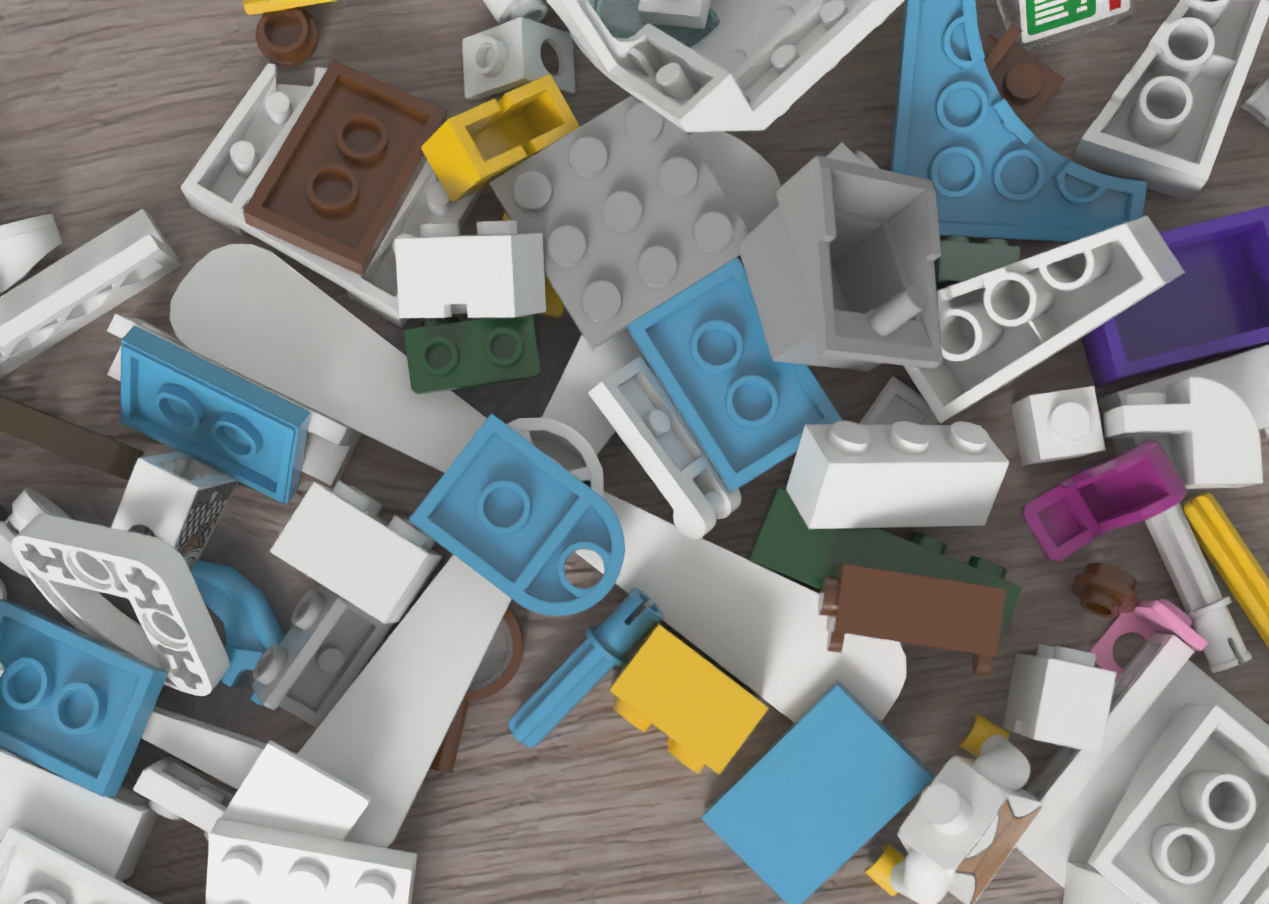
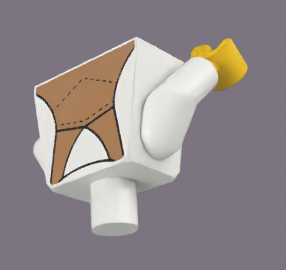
M975 715L973 718L975 722L965 739L961 738L958 743L959 747L977 757V759L974 761L956 755L949 759L933 783L922 793L920 801L900 827L898 836L908 855L905 857L888 842L882 847L884 852L878 860L870 867L867 866L864 872L890 896L900 893L919 904H937L949 891L964 904H975L1044 807L1041 801L1021 788L1026 784L1030 775V764L1027 758L1008 740V731L982 715Z

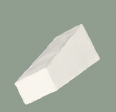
M154 706L141 737L237 790L268 744L158 706Z

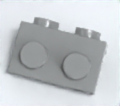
M322 584L317 591L311 589L301 598L292 615L291 622L293 626L279 646L272 644L262 654L253 672L255 680L252 683V687L262 705L273 711L279 706L316 728L319 727L345 694L394 624L382 623Z

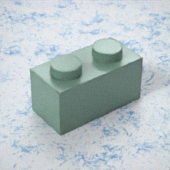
M963 236L946 237L945 241H940L941 256L934 260L936 288H946L1019 262L1020 246H1008V241L1003 239H988L984 241V244L969 243V238Z

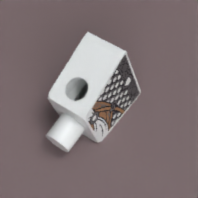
M180 451L138 458L111 528L153 536L165 541L182 555L191 570L193 564L198 561L238 481Z

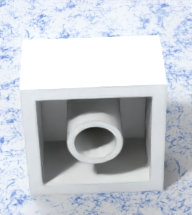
M338 480L333 489L313 482L269 551L384 624L402 621L420 598L445 558L431 549L436 541L407 519L403 520L394 515L391 522L386 521L378 516L383 507L382 503L352 485L349 486Z

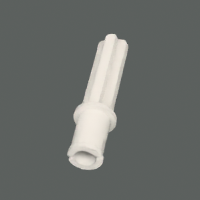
M1178 503L1168 510L1144 520L1184 606V613L1192 620L1194 631L1208 642L1203 651L1210 664L1211 673L1239 665L1238 661L1244 663L1252 659L1250 651H1247L1228 610L1227 605L1232 600L1229 595L1222 597L1180 504Z

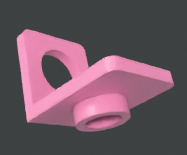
M1162 598L1159 601L1138 600L1134 611L1119 613L1088 653L1096 654L1095 664L1101 669L1117 672L1115 678L1117 680L1125 669L1121 668L1114 660L1113 645L1118 637L1125 633H1136L1146 642L1150 640L1154 633L1174 634L1192 650L1202 651L1208 642L1190 628L1193 623L1190 617L1171 602Z

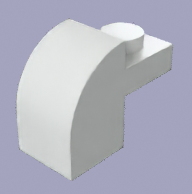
M1187 377L1167 385V399L1166 393L1125 395V405L1103 413L1104 439L1169 437L1171 462L1187 489L1239 488L1263 483L1261 440L1256 420L1246 403L1234 391L1223 384L1207 378Z

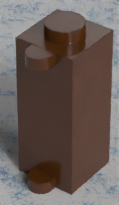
M839 564L835 565L834 577L823 576L818 600V615L828 617L826 630H828L827 651L841 653L846 633L974 653L972 661L973 674L988 676L991 670L992 658L998 655L1006 589Z

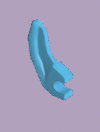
M198 560L193 564L190 572L204 603L224 623L227 643L225 651L229 658L230 667L222 677V682L229 687L237 686L243 673L248 669L254 671L258 660L265 650L272 644L279 646L285 634L263 591L233 567ZM254 692L250 700L262 706L258 696Z

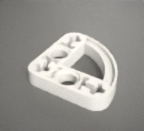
M39 514L34 517L13 538L12 548L19 563L43 596L78 631L167 671L168 675L164 685L192 695L206 696L211 693L230 667L229 658L190 569L182 555L165 541L153 536L48 514ZM99 592L129 598L141 625L122 613Z

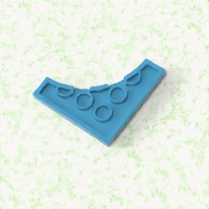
M975 0L904 1L889 171L932 180L936 192L939 235L1075 242L1143 217L1147 181L1117 177L1093 171L1066 159L1037 139L1017 117L1007 101L1000 96L984 61L985 55L978 30Z

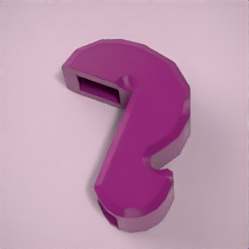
M1148 439L1119 455L1113 454L1101 459L1048 488L1022 506L1020 515L1045 558L1059 562L1091 543L1093 539L1103 533L1150 519L1175 506L1185 498L1187 487L1161 443Z

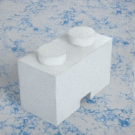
M517 220L477 222V235H460L459 222L420 224V237L395 239L399 318L452 317L451 314L468 313V318L519 317L546 312L543 233H517Z
M1038 644L1036 656L1016 653L1002 728L1034 740L1102 754L1117 672L1094 668L1096 654L1059 646L1052 647Z

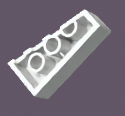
M1180 0L1153 36L1131 71L1127 73L1097 119L1093 121L1081 138L1071 161L1093 171L1117 177L1147 181V189L1191 203L1208 181L1268 20L1269 0Z
M1144 216L938 290L937 302L943 363L934 369L903 366L941 424L970 408L1185 272L1149 217Z

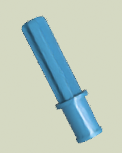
M633 588L629 595L598 627L595 625L588 627L585 632L587 639L510 718L508 726L516 740L529 748L536 747L615 665L623 667L627 663L628 658L626 654L657 622L664 618L663 612L654 603L651 607H646L635 620L633 619L637 611L650 599L648 595L638 588Z

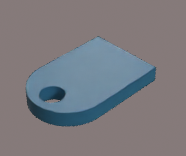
M492 413L409 519L410 522L516 603L530 611L548 616L576 614L598 603L607 595L617 581L625 556L623 530L611 506L599 494ZM582 549L597 553L604 564V575L601 581L588 589H580L570 584L564 571L568 557L575 551Z

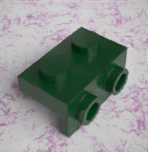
M533 314L519 317H484L482 319L459 322L458 317L454 316L430 318L421 322V328L403 330L411 389L418 395L537 378L541 374L538 349L541 348L538 327Z

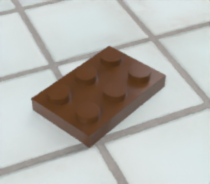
M332 60L243 211L246 224L364 276L427 161L421 146L447 121V111Z

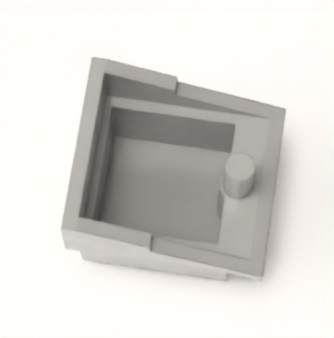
M816 155L775 191L779 205L738 245L772 361L859 371H870L881 363L936 368L943 363L934 260L941 256L936 192L932 180Z

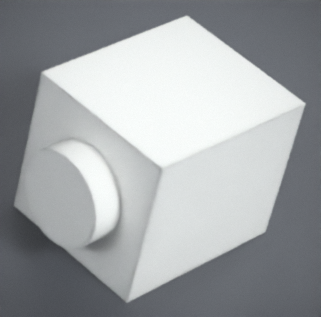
M1094 386L1029 395L1011 405L1022 466L1082 458L1105 451Z

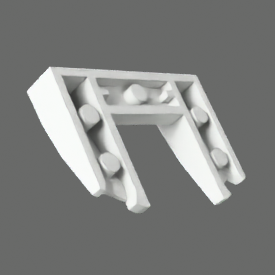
M268 63L181 185V190L190 207L242 237L246 232L343 287L347 290L350 299L403 328L408 318H399L395 239L420 237V224L459 222L461 230L482 190L452 204L427 160L364 276L246 224L243 214L246 205L327 68L315 69L314 83L311 87L277 84L278 70L276 64Z

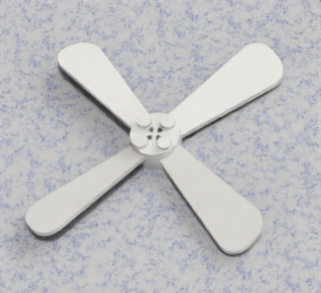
M724 131L695 132L688 135L751 233L779 205L775 191L781 187L775 169L762 155L742 140ZM230 244L212 250L195 264L181 281L171 299L170 322L176 337L191 351L444 474L487 419L451 390L421 395L414 393L411 389L406 355L274 253L256 245ZM627 329L594 350H591L585 338L581 335L541 418H519L506 425L599 494L611 506L620 521L625 541L623 566L615 584L628 594L633 588L643 591L650 597L643 606L651 607L656 603L663 612L664 618L662 620L792 722H795L837 680L882 721L898 698L906 680V655L900 642L845 633L841 653L827 651L828 630H826L828 617L818 615V593L703 538L698 540L688 539L677 530L675 525L604 492L603 469L597 455L616 431L588 392L602 380L639 356L643 358L648 366L649 364ZM587 549L575 551L576 554L604 575V564L597 553ZM454 554L297 754V756L371 797L370 802L352 826L344 841L387 848L395 840L512 600Z

